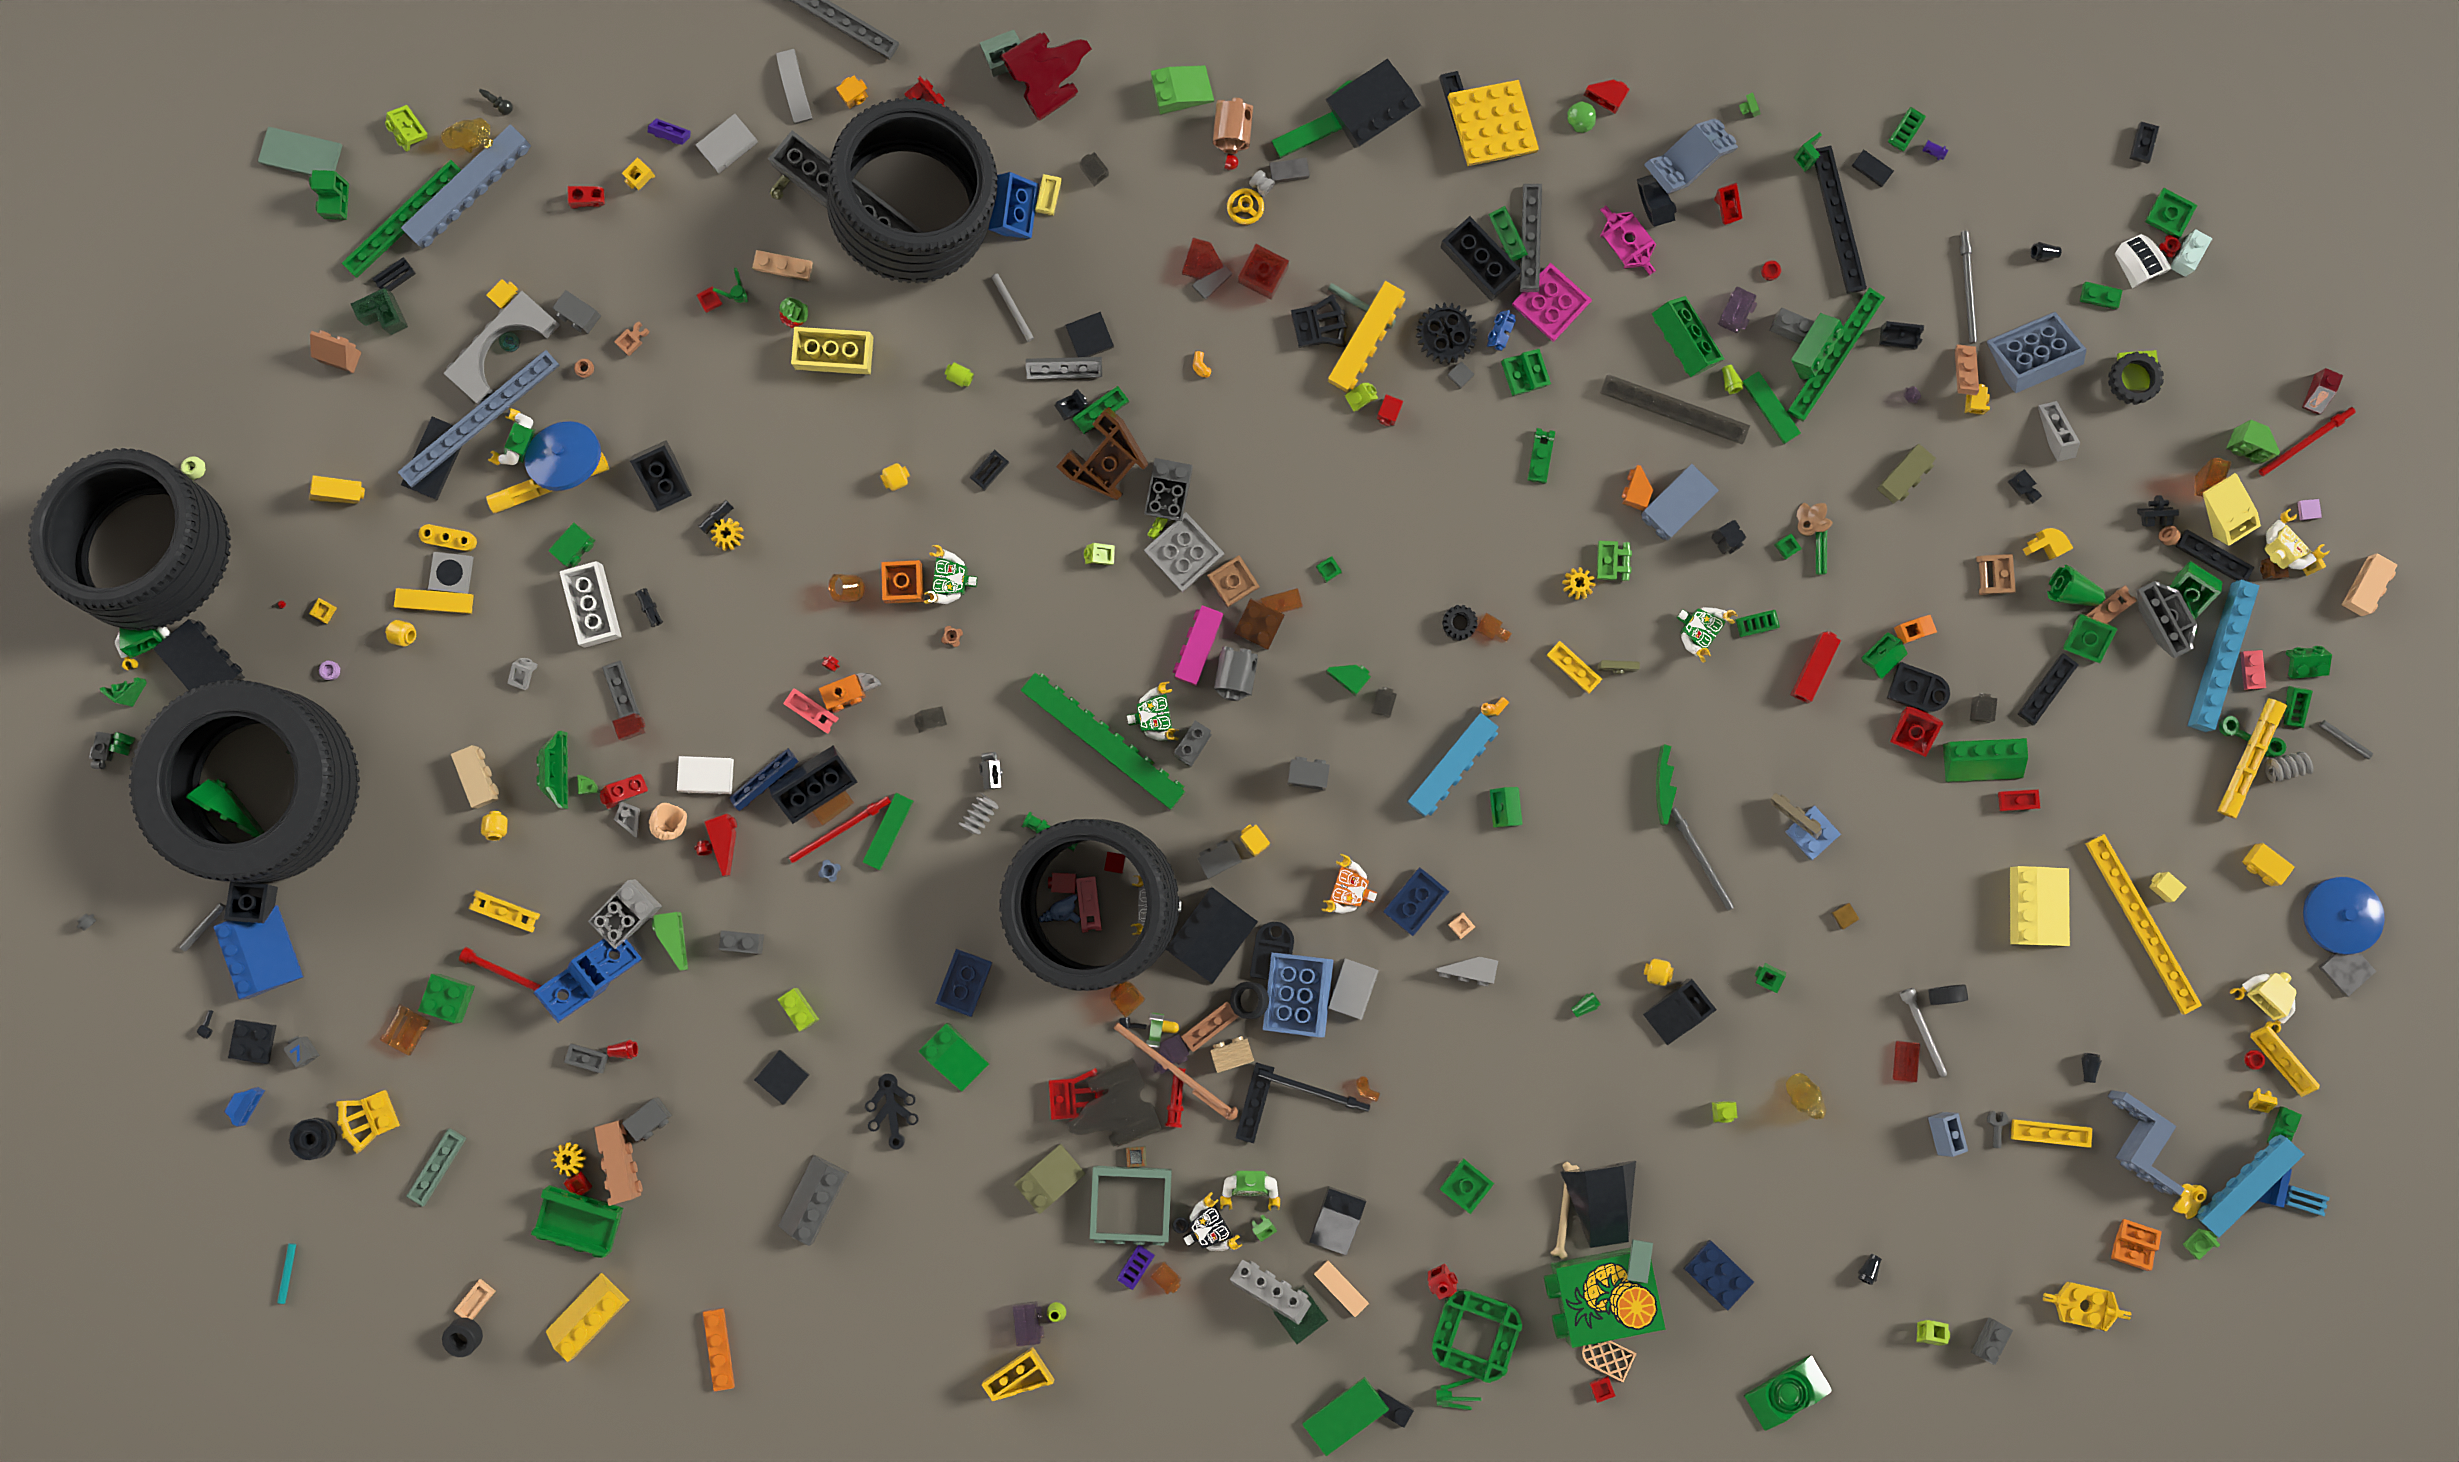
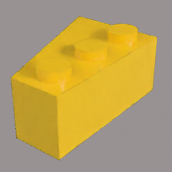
M1031 1347L986 1378L981 1385L990 1399L996 1401L1021 1392L1051 1385L1055 1379L1034 1347Z

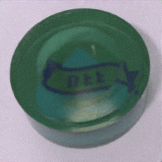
M506 332L501 335L499 344L505 351L514 352L519 348L520 340L514 333Z

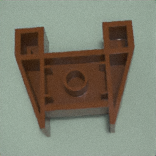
M1108 407L1092 424L1106 438L1088 460L1085 461L1072 449L1056 467L1070 480L1118 500L1123 493L1116 488L1117 484L1135 464L1144 470L1149 463L1123 419Z

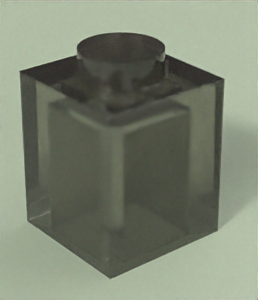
M1095 152L1091 155L1087 154L1081 159L1080 168L1094 187L1109 176L1107 167Z
M1382 687V690H1377L1371 713L1390 718L1397 695L1393 693V689Z
M1979 693V696L1973 697L1970 720L1985 723L1995 721L1997 698H1992L1991 694Z

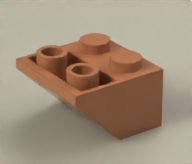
M320 330L319 333L311 331L310 333L311 357L313 359L354 373L361 352L355 348L356 345L340 336H337L336 339L325 331Z

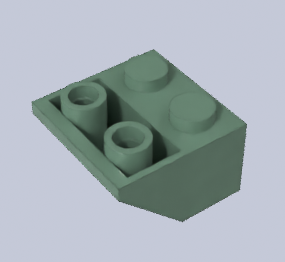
M1015 30L980 42L993 77L1009 72L1000 55L1021 43Z

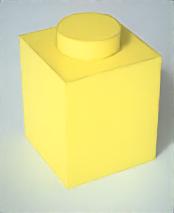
M2169 872L2157 873L2152 878V884L2149 886L2165 902H2175L2187 888Z

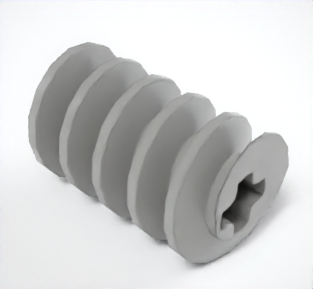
M2300 751L2268 759L2265 764V772L2268 779L2275 783L2276 779L2282 781L2283 778L2288 780L2291 776L2297 778L2298 774L2300 776H2304L2306 773L2312 774L2313 764L2307 753Z
M982 794L983 798L976 797L979 804H971L974 811L967 810L970 817H962L965 823H958L973 835L974 833L981 834L978 827L985 828L986 826L983 821H990L987 815L993 816L992 808H999L994 801Z

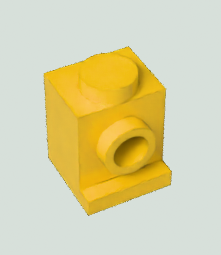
M638 157L622 172L626 178L624 182L631 189L635 187L640 190L651 178L655 177L651 169Z
M1979 384L1977 395L1966 394L1965 413L1984 415L1990 410V406H1986L1990 399V395L1987 394L1988 387Z

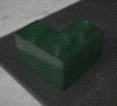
M386 288L350 303L358 321L365 326L380 321L382 328L390 335L408 327L393 293Z

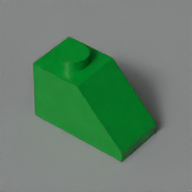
M1357 665L1329 667L1326 671L1328 675L1354 696L1360 692L1371 678L1369 670L1362 665L1360 667Z

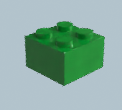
M431 974L418 1011L452 1023H462L475 985L442 974Z

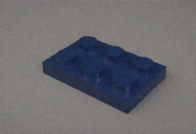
M1419 867L1383 912L1411 936H1414L1450 891Z
M956 949L935 1004L972 1017L993 962Z
M1711 1240L1683 1268L1727 1311L1754 1283Z

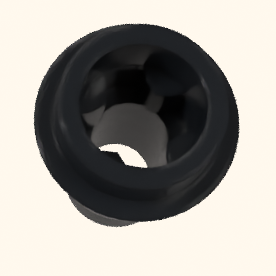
M2042 242L2033 244L2031 248V257L2036 261L2059 258L2062 253L2061 247Z
M2084 1053V1056L2081 1058L2084 1075L2083 1081L2096 1083V1077L2102 1060H2100V1055Z
M1871 1254L1858 1271V1279L1866 1284L1873 1285L1877 1281L1882 1259Z

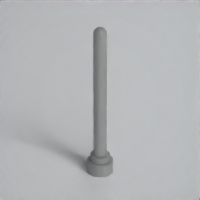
M1915 988L1906 989L1899 993L1902 1001L1909 1004L1937 1071L1941 1077H1945L1947 1075L1946 1069L1916 1003L1917 993Z

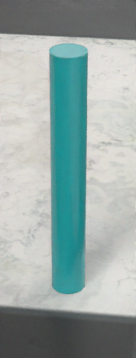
M288 1243L277 1301L279 1304L286 1303L297 1245L295 1243Z

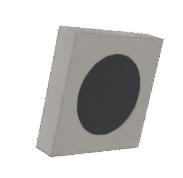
M433 552L428 589L468 594L474 557Z

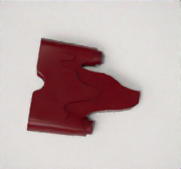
M1039 32L1000 55L1012 78L1025 83L1026 91L1023 96L1038 121H1041L1060 108L1078 93L1073 82L1059 87V84L1077 70L1081 59L1092 50L1088 41L1076 39L1059 46L1047 48V44L1050 41L1044 32L1042 34Z

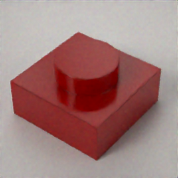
M713 286L696 295L706 313L723 304L718 294L713 291Z
M581 1171L567 1178L563 1183L569 1192L579 1195L592 1188V1185Z
M1608 1376L1589 1383L1597 1403L1616 1396Z

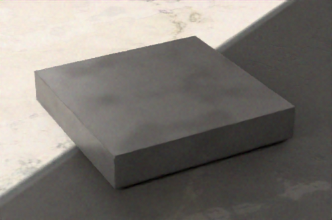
M2334 953L2319 966L2345 997H2349L2376 972L2360 953L2348 955Z

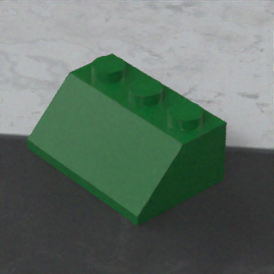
M1822 313L1818 315L1791 359L1800 379L1805 380L1815 377L1818 371L1823 368L1824 361L1833 352L1834 345L1844 333V327L1840 319Z

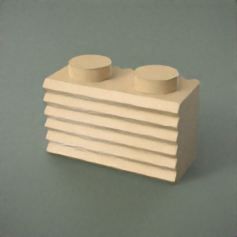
M1243 1036L1231 1039L1232 1043L1225 1045L1224 1042L1213 1045L1214 1049H1211L1210 1052L1217 1073L1254 1061L1247 1038L1243 1039Z

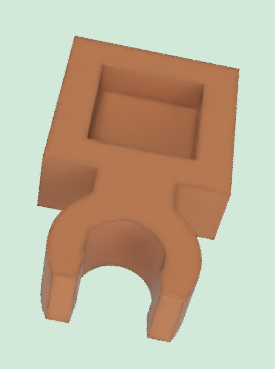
M640 322L635 323L632 332L626 329L614 341L628 356L642 344L639 339L646 337L650 332L647 328L639 332V328L642 326Z

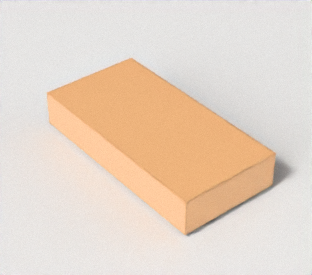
M479 1279L454 1312L461 1318L473 1320L496 1291L482 1279Z

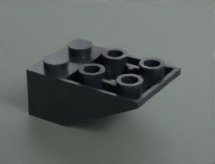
M1686 979L1646 1011L1643 1016L1666 1045H1669L1704 1021L1717 1009L1693 979Z

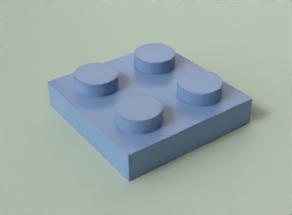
M1812 806L1805 816L1810 820L1813 818L1820 823L1822 834L1817 840L1796 823L1785 831L1810 860L1816 858L1841 835L1816 806Z

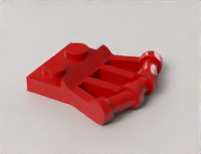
M1096 1068L1076 1078L1049 1080L1051 1120L1078 1118L1100 1125V1116L1105 1100H1103L1104 1086H1102L1096 1074L1098 1073ZM1090 1077L1094 1086L1075 1088V1083ZM1095 1092V1101L1076 1102V1094ZM1095 1106L1092 1117L1078 1113L1076 1109L1078 1107Z

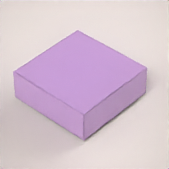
M2319 499L2297 502L2300 521L2322 518Z

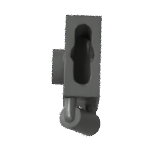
M96 732L94 745L91 747L89 758L93 759L91 762L92 768L104 769L106 767L105 761H112L113 752L109 748L114 743V734Z
M996 752L982 753V763H979L980 775L983 776L984 789L1001 788L1003 771L999 761H997Z

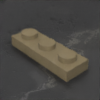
M1775 793L1771 797V804L1816 840L1822 834L1820 823L1813 818L1810 820L1805 816L1806 813L1797 806L1795 808L1792 806L1786 796H1780Z

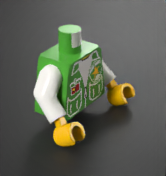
M1236 1171L1232 1176L1225 1179L1223 1196L1220 1197L1221 1209H1223L1224 1205H1228L1229 1210H1231V1196H1269L1268 1209L1271 1210L1272 1206H1277V1210L1280 1209L1277 1181L1269 1177L1265 1171Z

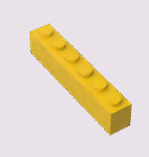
M1387 281L1384 282L1328 378L1330 384L1346 393L1350 389L1353 390L1358 383L1356 379L1358 374L1364 373L1368 365L1366 363L1368 357H1373L1377 350L1375 345L1378 340H1383L1387 333L1385 331L1388 324L1392 325L1396 318L1394 314L1396 309H1401L1406 300L1403 298L1405 295L1403 290Z

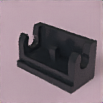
M1886 321L1881 326L1879 345L1917 349L1923 340L1920 339V336L1924 331V325Z

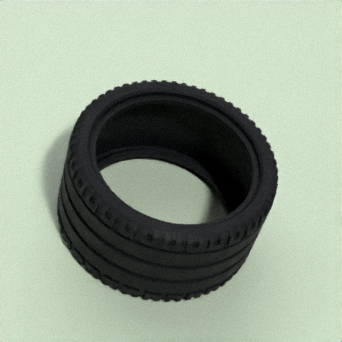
M896 98L894 101H891V99L885 103L882 101L878 105L874 104L871 108L864 109L863 113L860 112L856 117H853L851 122L841 131L830 159L827 211L831 228L838 243H841V247L847 252L848 256H852V259L855 262L857 261L861 267H866L867 271H872L875 275L879 274L884 279L890 278L891 281L898 280L901 283L902 281L907 283L935 281L938 278L942 279L945 275L949 276L951 273H955L959 267H964L979 250L986 236L997 194L996 164L993 154H991V149L987 145V141L982 138V134L977 131L975 126L971 125L969 120L966 121L963 115H958L957 111H952L947 106L943 107L940 103L935 104L933 103L934 101L927 102L925 99L904 98V100ZM892 152H916L940 161L958 177L965 188L970 207L961 218L943 229L926 233L905 232L889 227L873 217L859 201L854 191L852 180L864 165L881 155Z
M114 448L110 451L107 449L104 452L98 451L94 455L89 454L87 458L82 457L78 462H73L72 466H67L64 472H60L58 477L52 480L51 485L46 487L45 493L42 492V497L37 501L38 505L33 510L35 513L31 516L32 523L29 524L31 530L28 532L30 537L28 544L30 545L29 552L32 554L30 557L34 561L33 566L37 569V574L40 575L42 581L53 592L67 602L109 625L121 629L137 631L143 629L146 631L158 629V627L163 628L167 624L172 625L175 621L179 622L183 617H188L189 613L195 612L197 607H201L203 602L209 599V595L215 592V587L219 586L218 582L223 578L222 574L227 569L225 566L229 562V548H231L229 543L231 540L229 535L230 529L227 527L226 516L215 499L204 488L166 460L142 450L121 448L119 450ZM151 494L170 495L175 510V528L170 545L160 561L149 572L133 582L113 588H96L89 571V551L93 537L101 523L116 508L134 498Z
M1074 819L1060 822L1030 838L1011 860L1013 863L1007 868L1004 875L1005 881H1002V888L1000 890L1002 896L999 899V912L1002 914L1000 917L1002 929H1005V938H1007L1009 946H1012V951L1018 960H1022L1024 962L1023 965L1031 973H1036V976L1045 982L1077 991H1093L1112 987L1140 975L1152 966L1165 951L1167 944L1172 939L1179 916V896L1177 893L1179 890L1177 881L1174 879V872L1170 863L1167 862L1166 856L1157 848L1156 844L1147 836H1144L1143 833L1128 825L1104 819ZM1088 840L1109 845L1125 855L1140 874L1147 898L1146 919L1137 941L1120 959L1104 966L1078 963L1061 954L1049 942L1042 931L1036 909L1039 882L1050 862L1066 848Z

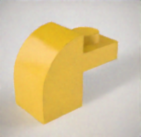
M2047 528L2036 533L2037 537L2027 542L2028 547L2024 548L2023 551L2027 556L2043 547L2049 559L2052 560L2073 549V546L2063 532L2058 529Z

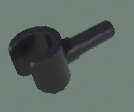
M208 1010L203 1025L197 1029L198 1035L206 1039L213 1032L212 1029L208 1028L214 1012L212 1010Z
M1130 1017L1119 1019L1120 1024L1126 1029L1147 1028V1024L1130 1023Z

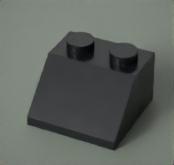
M230 882L224 920L264 924L275 907L278 887L269 884Z

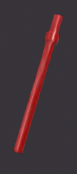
M2350 407L2343 413L2336 414L2330 419V422L2258 471L2259 474L2265 476L2334 427L2341 426L2347 418L2356 413V410Z
M886 796L875 804L874 802L871 803L864 811L789 857L792 863L798 861L868 816H874L879 813L881 808L891 803L890 798Z

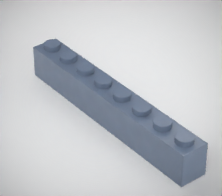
M510 124L406 222L401 229L422 249L431 245L434 238L438 234L443 233L452 221L457 220L466 208L472 206L474 200L479 195L484 194L493 182L498 181L507 169L512 168L515 161L529 151L531 145Z

